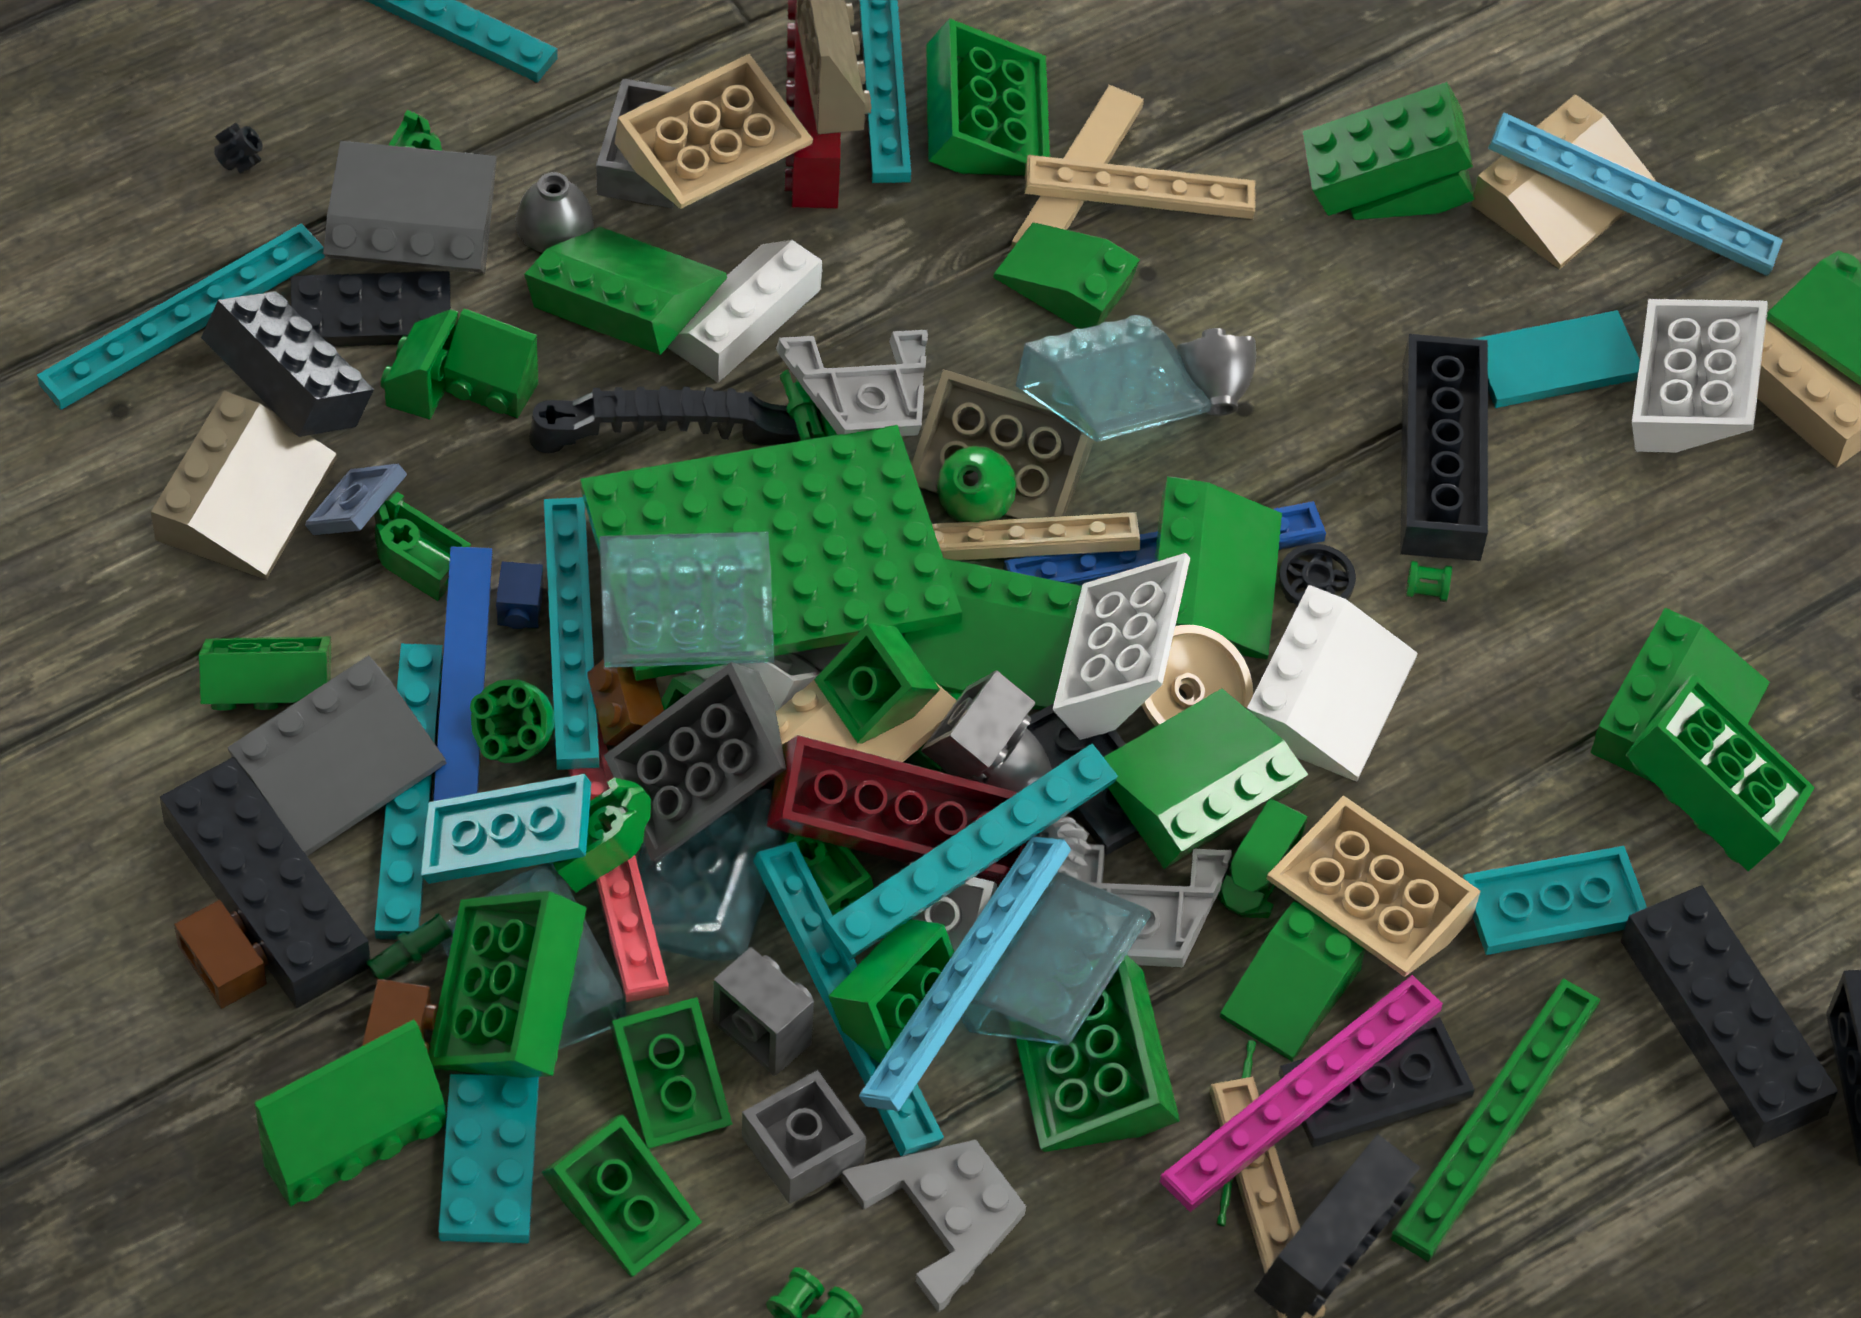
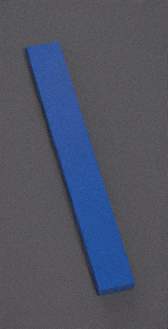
M1314 501L1273 509L1282 513L1279 550L1325 541L1326 532ZM1158 531L1140 535V550L1027 556L1004 561V570L1082 586L1090 581L1154 563Z
M451 547L437 744V748L444 756L447 764L436 770L434 801L478 793L481 751L472 733L470 704L474 696L480 694L485 688L492 548Z

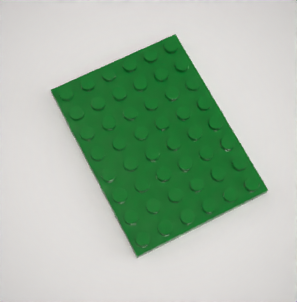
M898 425L580 479L581 493L636 681L727 665L730 662L739 663L849 643L867 623L897 627L900 633L961 623L962 610Z

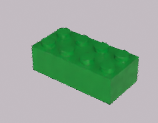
M1448 82L1303 131L1312 191L1328 216L1473 167L1462 108Z

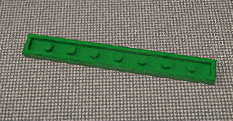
M1562 979L1392 1232L1390 1240L1427 1262L1431 1260L1597 1010L1601 999L1568 980Z

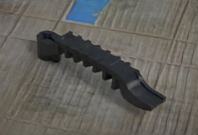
M660 386V390H645L644 387H637V390H622V387H615L614 391H600V388H593L592 392L573 401H542L533 410L529 435L531 445L543 453H555L560 451L564 445L575 444L579 439L591 435L598 436L600 423H611L614 433H621L623 422H633L636 432H643L645 422L655 421L658 430L665 431L668 421H677L680 431L686 432L690 422H698L702 434H709L712 423L717 422L719 434L722 439L726 440L729 439L733 426L736 423L743 424L742 435L747 442L752 444L780 445L800 441L795 419L789 417L787 405L764 402L748 391L739 393L733 388H728L727 391H713L712 387H706L705 390H691L690 387H683L682 390H668L665 386Z

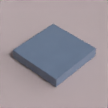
M399 464L350 469L309 517L305 526L312 535L360 531L405 478L407 473Z

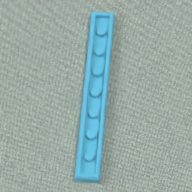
M1503 113L1499 119L1488 149L1766 276L1772 271L1782 239L1511 115Z
M1033 837L1029 840L860 1093L859 1097L865 1106L894 1111L900 1110L1070 853L1071 849L1065 840Z

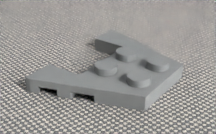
M927 330L892 332L889 343L896 361L894 365L842 368L823 367L814 336L779 338L776 347L777 353L838 435L885 428L892 425H898L901 436L918 435L922 425L923 376L926 368L925 347L928 340Z
M1088 844L1092 849L1083 858L1087 866H1080L1077 869L1078 880L1073 879L1096 961L1124 951L1137 965L1184 967L1230 869L1232 850L1193 849L1191 885L1185 887L1102 883L1105 860L1104 845Z
M977 1140L856 1166L842 1171L843 1183L863 1210L903 1188L950 1251L949 1255L916 1274L917 1284L938 1312L949 1304L953 1294L961 1285L967 1283L973 1276L977 1266L988 1254H992L1022 1219L1026 1211V1205Z

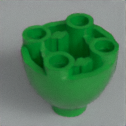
M978 446L960 449L948 457L938 472L936 484L940 505L949 517L957 522L1000 520L1014 502L1017 487L1014 470L1006 459L990 448ZM973 472L978 474V482L974 486L964 484L963 478L965 475Z
M517 679L498 680L485 687L480 694H477L471 700L472 733L485 758L502 763L522 762L538 754L550 741L555 726L554 710L548 697L538 687Z

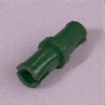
M437 913L433 918L409 934L403 932L398 935L396 943L372 959H368L366 964L377 981L378 979L387 980L412 962L414 965L422 962L421 956L448 938L453 937V933L443 917Z

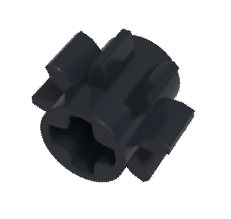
M234 123L215 135L219 144L215 146L214 153L218 162L225 169L231 171L237 168L238 172L242 174L262 160L257 154L263 148L262 141L251 127L244 126L240 129L238 123Z

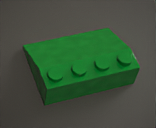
M949 18L926 44L928 161L962 174L1025 176L1028 155L1050 157L1046 56Z
M597 227L583 235L573 237L547 248L524 274L534 308L658 355L665 351L727 279L726 272L603 227Z
M1838 250L1822 259L1767 312L1766 319L1861 386V265L1859 260L1853 255Z
M1167 476L1161 498L1154 562L1184 553L1190 557L1175 626L1197 625L1211 629L1230 641L1242 656L1268 659L1282 519L1281 512L1209 482Z
M944 558L962 610L961 623L905 632L904 639L933 680L947 692L962 694L967 686L997 670L1036 702L1031 709L1042 710L1054 704L1082 586Z
M1664 608L1603 717L1590 753L1653 782L1647 776L1640 774L1634 768L1632 761L1625 755L1638 736L1693 673L1747 724L1750 722L1770 682L1703 624L1668 608Z
M1694 673L1638 736L1625 755L1632 761L1634 768L1640 774L1647 776L1663 791L1667 800L1678 805L1693 819L1694 824L1700 831L1709 834L1724 849L1726 855L1732 861L1739 863L1748 872L1782 843L1815 788Z
M1223 688L1104 757L1118 775L1116 781L1108 786V789L1164 869L1192 853L1193 849H1199L1262 811L1270 798L1278 801L1290 794L1308 776V773L1285 740Z
M551 891L461 899L428 1053L433 1069L519 1078L553 1076L587 907Z
M1124 951L1006 997L1040 1149L1043 1152L1141 1137L1180 1121L1144 972Z
M415 1019L254 1102L264 1167L290 1207L300 1201L307 1202L315 1199L325 1188L340 1180L347 1181L356 1177L364 1167L379 1159L387 1160L394 1157L404 1146L419 1138L427 1139L435 1135L446 1124L445 1102L420 1028Z

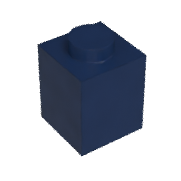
M501 562L496 599L497 625L508 626L513 629L539 628L544 590L543 564Z

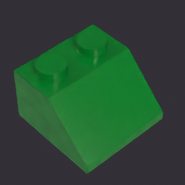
M464 308L460 314L444 366L446 392L451 393L460 400H469L486 406L495 413L507 414L518 418L538 385L537 335Z
M450 309L415 322L408 337L403 336L400 339L396 351V360L392 366L388 365L385 368L381 378V388L385 390L387 407L431 420L446 391L444 366L458 323V311Z
M869 623L861 629L814 679L856 742L861 744L914 718L940 691V688L897 627Z

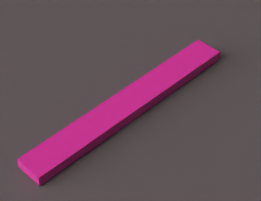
M1411 975L1161 1175L1160 1183L1189 1212L1193 1211L1438 1014L1443 1003Z

